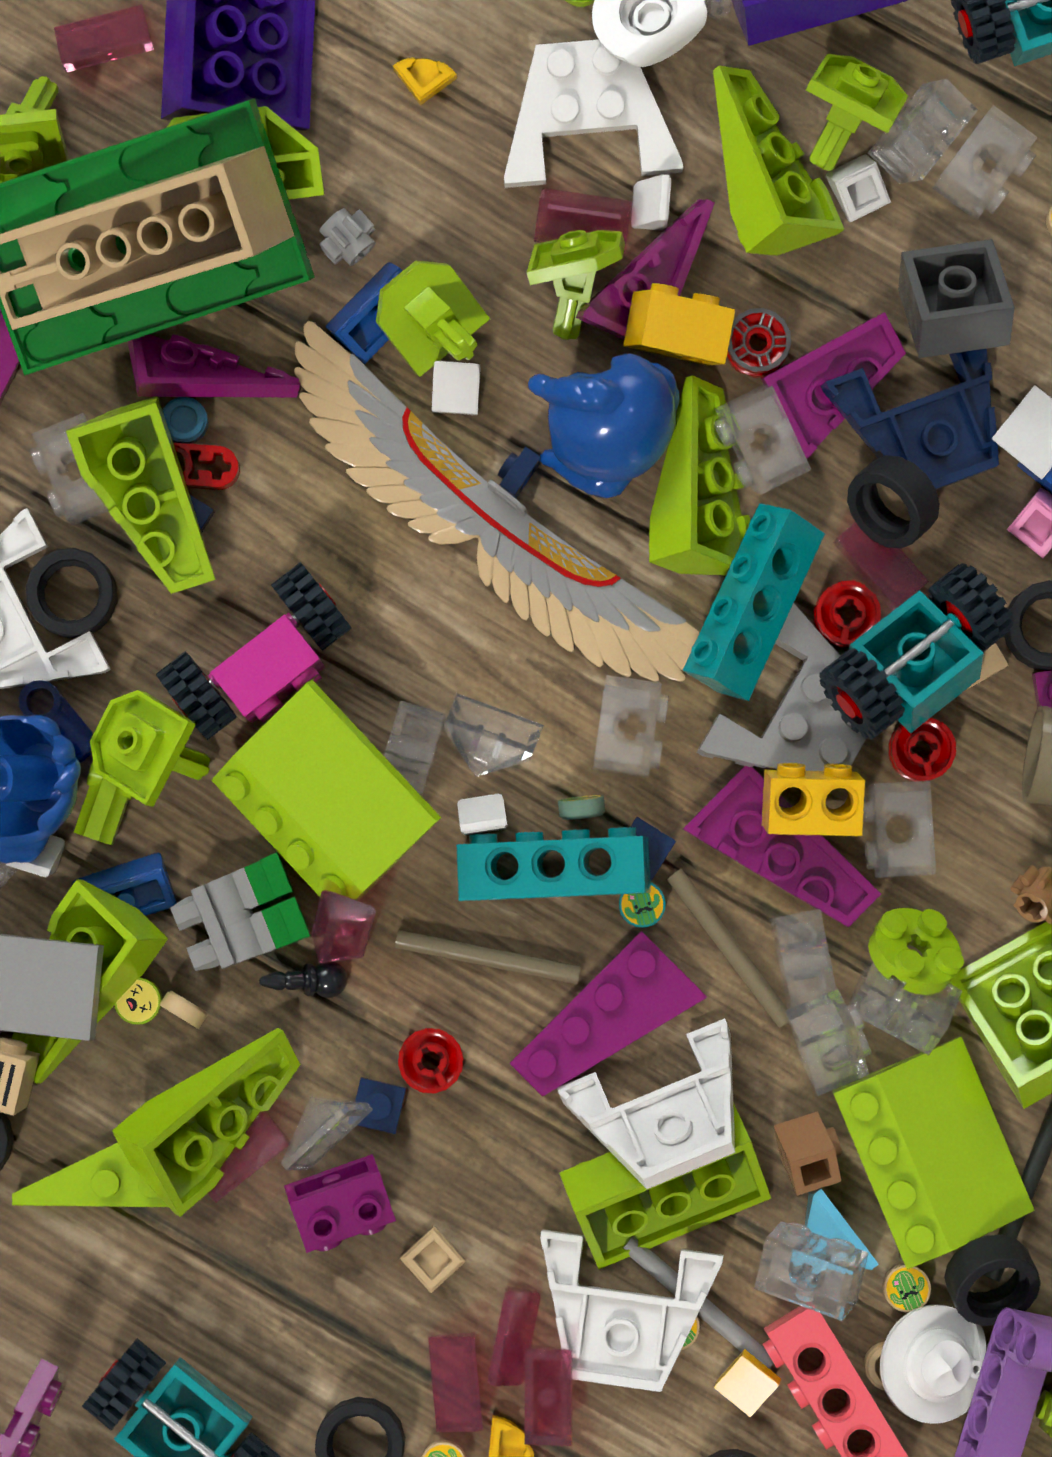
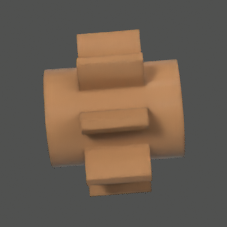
M1030 865L1024 875H1019L1010 888L1013 893L1019 895L1013 906L1022 917L1031 922L1046 920L1047 923L1052 924V868L1042 867L1037 870L1034 865Z

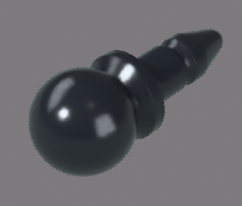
M323 961L315 967L311 963L305 964L303 971H287L286 973L279 971L268 974L259 979V984L274 990H283L284 988L287 990L303 989L306 996H313L317 993L322 997L332 998L344 991L348 978L342 965L335 961Z

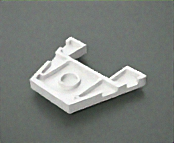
M599 39L536 45L504 175L505 188L546 184L543 137L631 129L637 130L641 176L682 173V159L641 67L616 58L603 47Z
M28 508L22 510L14 518V521L0 534V689L102 674L111 670L94 635L90 631L50 652H47L6 572V569L48 548Z
M725 1018L686 1034L701 1069V1072L615 1108H610L596 1072L557 1088L563 1104L646 1189L735 1153L731 1033Z
M542 1230L540 1239L547 1265V1276L550 1290L552 1291L567 1379L661 1392L723 1263L724 1255L681 1249L675 1298L580 1285L578 1282L584 1235Z

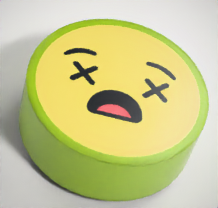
M138 978L114 1006L116 1012L124 1021L136 1025L145 1024L152 1021L159 1014L162 1008L159 1004L163 998L159 987L154 982L146 978Z

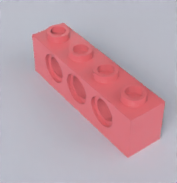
M812 1299L764 1328L770 1339L762 1345L776 1368L785 1364L795 1380L788 1383L787 1386L801 1409L808 1405L812 1407L819 1421L811 1426L826 1450L835 1445L841 1457H908ZM810 1347L819 1349L822 1352V1362L818 1368L812 1371H804L798 1367V1356L804 1349ZM834 1388L842 1389L847 1394V1401L844 1407L834 1412L824 1409L822 1400L825 1393ZM859 1429L869 1431L871 1433V1443L866 1450L854 1452L848 1449L847 1440L852 1432Z

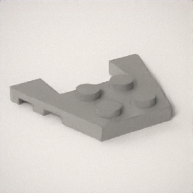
M793 603L775 644L801 659L803 664L761 738L719 714L696 752L699 755L708 758L718 757L735 761V764L747 767L757 766L770 770H777V764L779 763L806 765L805 771H824L825 764L852 765L866 738L862 737L860 731L856 733L852 730L850 722L845 723L841 719L842 714L839 710L835 711L831 706L833 702L831 699L826 698L823 692L826 689L820 685L819 681L821 680L819 677L820 672L838 659L840 655Z

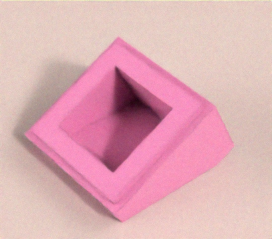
M1040 488L1007 530L1042 558L1052 548V495L1045 489Z

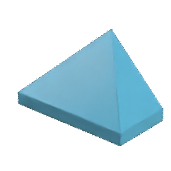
M820 1188L809 1192L801 1258L873 1270L878 1266V1262L823 1190Z

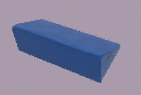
M390 262L385 264L326 325V328L363 364H366L389 340L377 325L376 315L380 289L402 272L400 267Z
M160 852L78 878L138 908L145 916L171 908L177 904Z

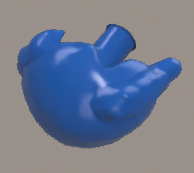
M631 353L613 357L610 362L611 369L601 373L587 374L577 372L561 378L537 374L528 381V388L535 395L549 402L548 425L552 449L541 453V463L554 469L568 483L588 495L600 498H612L621 495L632 479L647 472L662 457L668 448L675 430L676 410L680 402L675 376L666 367L658 363H651Z
M0 716V862L28 863L34 861L45 849L49 837L68 819L77 800L78 779L81 767L78 759L75 757V748L73 743L60 733L57 723L47 716Z

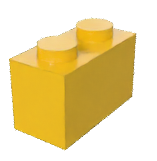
M652 283L650 290L633 292L624 347L706 366L725 364L735 309L719 306L720 298L707 294L694 293L692 299L678 296L679 288L665 284Z

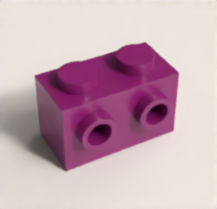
M373 1154L284 1185L306 1253L314 1250H331L340 1245L342 1240L358 1234L372 1235L378 1233L387 1224L396 1221Z

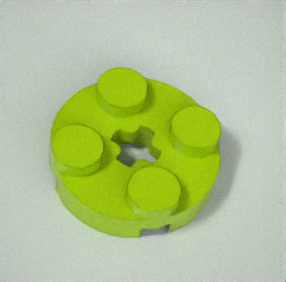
M897 908L885 912L876 924L868 943L871 959L879 972L888 980L894 975L897 979L906 983L902 989L914 994L931 995L943 991L964 964V958L957 939L947 928L945 917L934 909H926L922 912L913 908ZM908 946L917 948L923 955L921 956L916 950L909 949Z

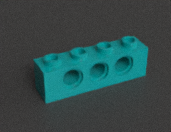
M759 503L715 601L711 605L698 638L691 649L683 671L718 693L749 701L825 533L790 509Z
M636 827L609 828L607 838H590V830L561 831L562 840H544L543 832L515 833L516 842L499 843L497 842V834L469 835L470 844H456L459 901L651 893L649 837L636 836ZM603 848L610 854L612 863L607 873L598 876L591 871L589 858L595 850ZM558 851L564 858L565 867L559 876L552 878L545 873L543 860L549 852ZM511 853L518 861V871L514 877L506 880L499 875L497 862L502 855Z

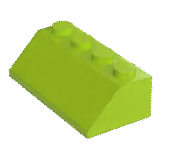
M734 1102L735 1153L649 1189H646L611 1152L579 1163L559 1173L598 1269L630 1257V1250H625L623 1247L632 1236L638 1240L637 1247L650 1249L771 1199L752 1142Z

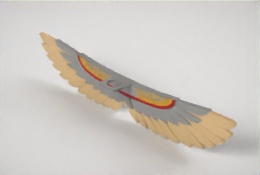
M307 321L305 323L304 336L309 346L300 341L295 343V355L304 369L296 367L294 373L299 378L300 385L308 393H300L299 398L306 408L317 417L310 419V425L317 434L330 442L325 445L326 450L338 460L353 467L348 468L346 473L356 483L364 487H370L366 490L368 495L381 503H389L390 505L386 509L390 514L405 519H414L408 522V526L420 533L431 534L428 539L433 543L439 545L459 544L473 538H478L477 564L479 576L485 586L489 587L492 581L495 593L504 603H508L509 596H511L513 606L521 619L527 621L529 616H531L533 624L539 632L548 637L551 631L553 639L567 651L573 652L575 644L586 659L595 666L601 668L604 661L616 673L627 678L631 677L632 669L641 677L653 682L659 681L658 673L670 680L680 682L685 680V675L682 671L700 633L698 630L689 625L685 618L583 555L527 514V508L493 480L485 481L440 441L354 354L346 351L314 322Z

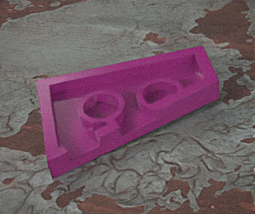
M885 312L761 378L803 460H807L829 433L836 429L845 419L824 394L821 385L828 380L863 368L871 389H873L906 354Z

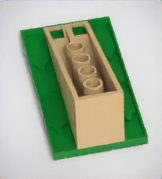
M255 98L0 183V309L24 376L315 278L279 169L276 166L277 163L264 124L261 121Z

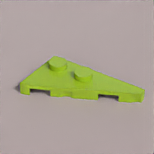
M118 1142L12 1193V1205L168 1207L130 1165Z

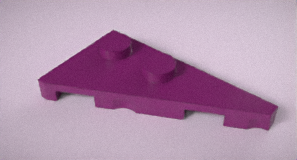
M698 199L602 288L589 303H586L578 311L576 318L624 340L634 291L650 290L652 283H658L679 288L678 296H680L715 203L708 199Z
M148 334L128 341L138 397L297 398L299 378L289 376L284 371L269 366L265 374L238 365L240 356L205 344H195L189 339L173 334L169 340Z

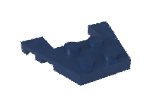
M987 348L949 354L961 384L885 412L880 411L863 368L828 380L821 385L824 394L877 458L885 455L900 456L913 462L927 474L936 490L999 466L998 444L992 440L997 431L995 407H991L989 381L992 380L991 362H988Z

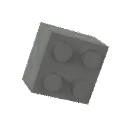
M993 239L901 252L898 291L918 358L1010 345L1015 307Z

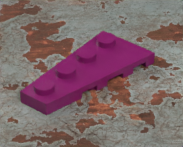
M744 766L682 829L845 927H850L881 895L822 835L768 834L762 826L764 778L753 767ZM780 795L779 806L784 808L793 807Z
M640 931L509 1064L543 1097L706 999L707 996Z

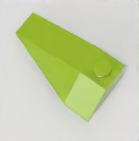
M726 66L715 68L713 76L730 214L737 228L739 241L744 246L746 253L778 256L841 233L844 227L828 189L820 177L812 181L799 161L804 152L797 142L791 144L782 135L776 125L779 121V114L751 71Z
M693 375L686 377L676 413L675 430L667 448L650 515L649 562L678 574L727 575L730 564L739 549L751 520L750 515L742 516L737 490L744 488L741 473L734 474L728 449L734 444L724 391L722 388Z
M158 397L148 398L111 410L66 430L81 477L98 495L109 510L110 515L130 537L139 553L168 591L173 594L216 580Z
M76 879L51 915L47 931L51 932L49 938L51 940L104 945L97 1023L111 1010L114 1004L135 981L145 973L168 940L138 908L82 879ZM13 1032L11 1038L26 1043V1050L40 1053L34 1077L36 1084L43 1083L82 1041Z
M276 1028L148 1100L115 1127L112 1133L130 1165L174 1214L181 1217L217 1185L224 1175L220 1169L235 1147L240 1150L250 1138L245 1134L260 1111H268L301 1064L284 1031Z

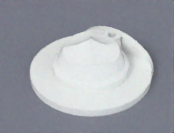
M594 0L592 9L594 30L603 47L616 58L638 67L656 64L677 53L701 31L707 19L706 0Z
M925 1305L904 1315L890 1330L884 1342L880 1358L882 1384L892 1404L906 1416L930 1424L948 1422L967 1413L987 1351L983 1328L980 1325L966 1321L957 1312L956 1308L946 1305Z

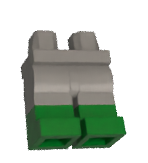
M277 852L205 885L192 889V896L184 898L170 908L179 931L203 922L210 938L187 948L195 971L211 969L219 965L222 969H226L235 964L312 937L296 897L253 914L252 909L294 893Z

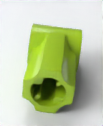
M92 761L87 777L89 789L73 833L113 845L128 800H132L133 797L96 774Z

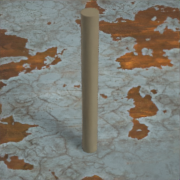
M682 868L667 878V881L778 1028L789 1022L793 1015Z
M398 930L395 948L572 984L578 983L581 966L402 930Z

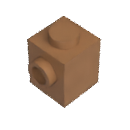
M818 1111L773 1125L780 1159L797 1196L842 1182L837 1161V1155L842 1154L838 1136L834 1127L825 1128Z

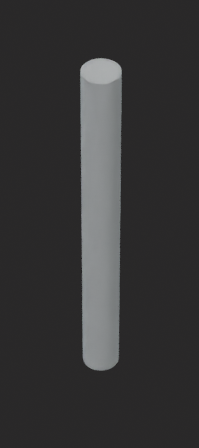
M632 1236L623 1249L630 1250V1258L675 1295L678 1273L650 1249L637 1247L638 1240ZM705 1298L698 1316L740 1352L746 1349L765 1366L770 1368L773 1361L765 1348L711 1301Z

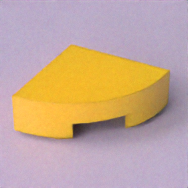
M407 58L393 65L395 73L420 105L457 79V74L448 65L431 59Z
M492 1415L489 1457H534V1452L531 1447L532 1445L529 1444L526 1438L527 1436H525L526 1434L519 1426L506 1418Z

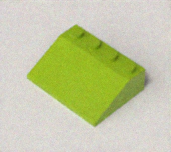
M312 679L270 718L211 780L338 917L369 892L441 819V816Z
M1044 922L959 970L957 975L950 981L952 989L990 1056L1023 1109L1052 1094V924Z
M962 1036L832 1089L906 1269L956 1250L970 1241L978 1239L1035 1211Z

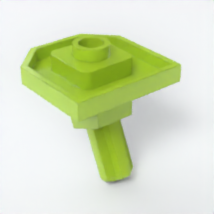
M827 54L806 88L807 92L832 104L826 117L828 122L809 156V161L826 171H832L852 133H856L862 120L888 133L902 110L908 95L893 77L853 56Z
M41 76L32 82L21 105L11 102L6 114L0 115V183L69 160L56 109H50L58 94V86L46 76Z
M576 230L561 235L559 239L534 244L527 276L530 285L553 281L556 296L559 297L552 329L554 335L564 340L577 339L579 337L582 321L577 319L576 315L586 303L590 302L596 271L623 259L625 242L622 232L598 230L586 233L584 230Z
M415 260L380 289L376 323L417 376L421 377L434 366V361H440L448 353L459 361L463 358L470 360L474 357L473 351L477 347V341L471 334L490 320V318L450 265L447 263Z
M140 690L110 700L89 741L95 773L150 807H154L172 771L195 780H200L203 776H207L210 771V758L204 753L185 746L196 723L147 692Z

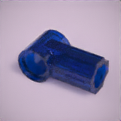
M43 680L28 683L21 690L19 696V707L23 715H36L31 709L30 702L32 696L40 690L50 691L54 697V705L48 713L42 716H47L57 723L60 733L73 743L75 757L79 763H82L92 755L89 741L94 732L56 686Z

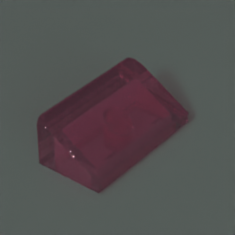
M142 4L54 27L60 60L66 73L154 50Z
M543 188L539 199L534 242L542 243L556 240L561 235L576 230H584L586 233L609 230L622 232L626 247L632 202L629 200Z
M856 522L833 542L892 611L929 582L901 549L888 548L872 541L859 528Z
M323 890L321 892L312 928V938L318 963L358 959L364 956L375 917L373 906L332 891Z
M260 1111L245 1133L250 1137L241 1150L235 1147L220 1170L224 1175L208 1193L215 1203L291 1144V1141L267 1111Z
M511 1286L505 1288L487 1382H489V1385L519 1386L524 1382L541 1299L540 1293Z
M475 1332L428 1336L436 1431H483Z
M530 1345L525 1348L524 1445L572 1446L573 1349Z

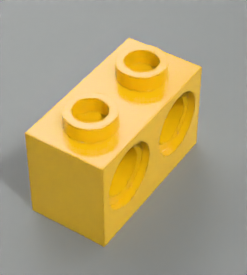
M779 763L777 764V770H764L762 826L768 834L862 836L865 780L858 772H852V766L846 764H825L824 771H805L806 765ZM796 787L801 790V798L795 806L790 808L779 806V797L785 789ZM837 788L847 790V800L841 807L836 809L826 807L827 795L832 790Z

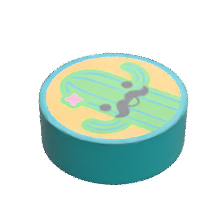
M651 883V893L621 894L619 898L621 916L627 923L639 928L649 927L657 923L663 916L666 907L662 891L653 883Z

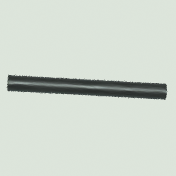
M1052 1101L1021 1176L1031 1202L1052 1152ZM1026 1215L1002 1226L998 1235H1006L1017 1239ZM1005 1268L987 1272L984 1276L1000 1282Z

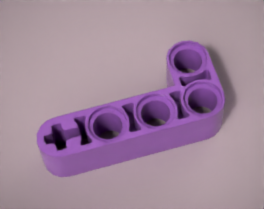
M1005 1308L998 1314L955 1457H1021L1047 1371L1052 1372V1317L1011 1308Z

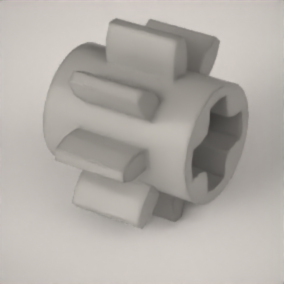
M345 208L340 209L319 230L326 238L319 244L321 250L334 265L344 259L350 266H353L362 260L375 246V241L369 236L375 231V225L360 209L352 216Z

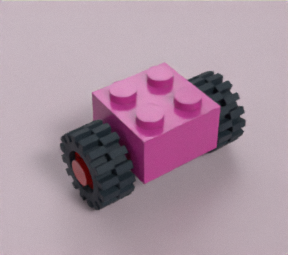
M301 562L271 584L293 615L290 613L284 614L213 669L208 677L186 651L156 673V676L172 696L171 698L186 718L196 723L195 727L207 740L237 718L234 711L215 687L218 689L221 687L242 715L251 723H254L257 719L266 723L284 706L282 702L284 698L295 690L299 691L311 679L316 684L322 679L318 672L325 666L296 629L299 627V622L322 651L352 629L336 608V603L320 583L315 581Z

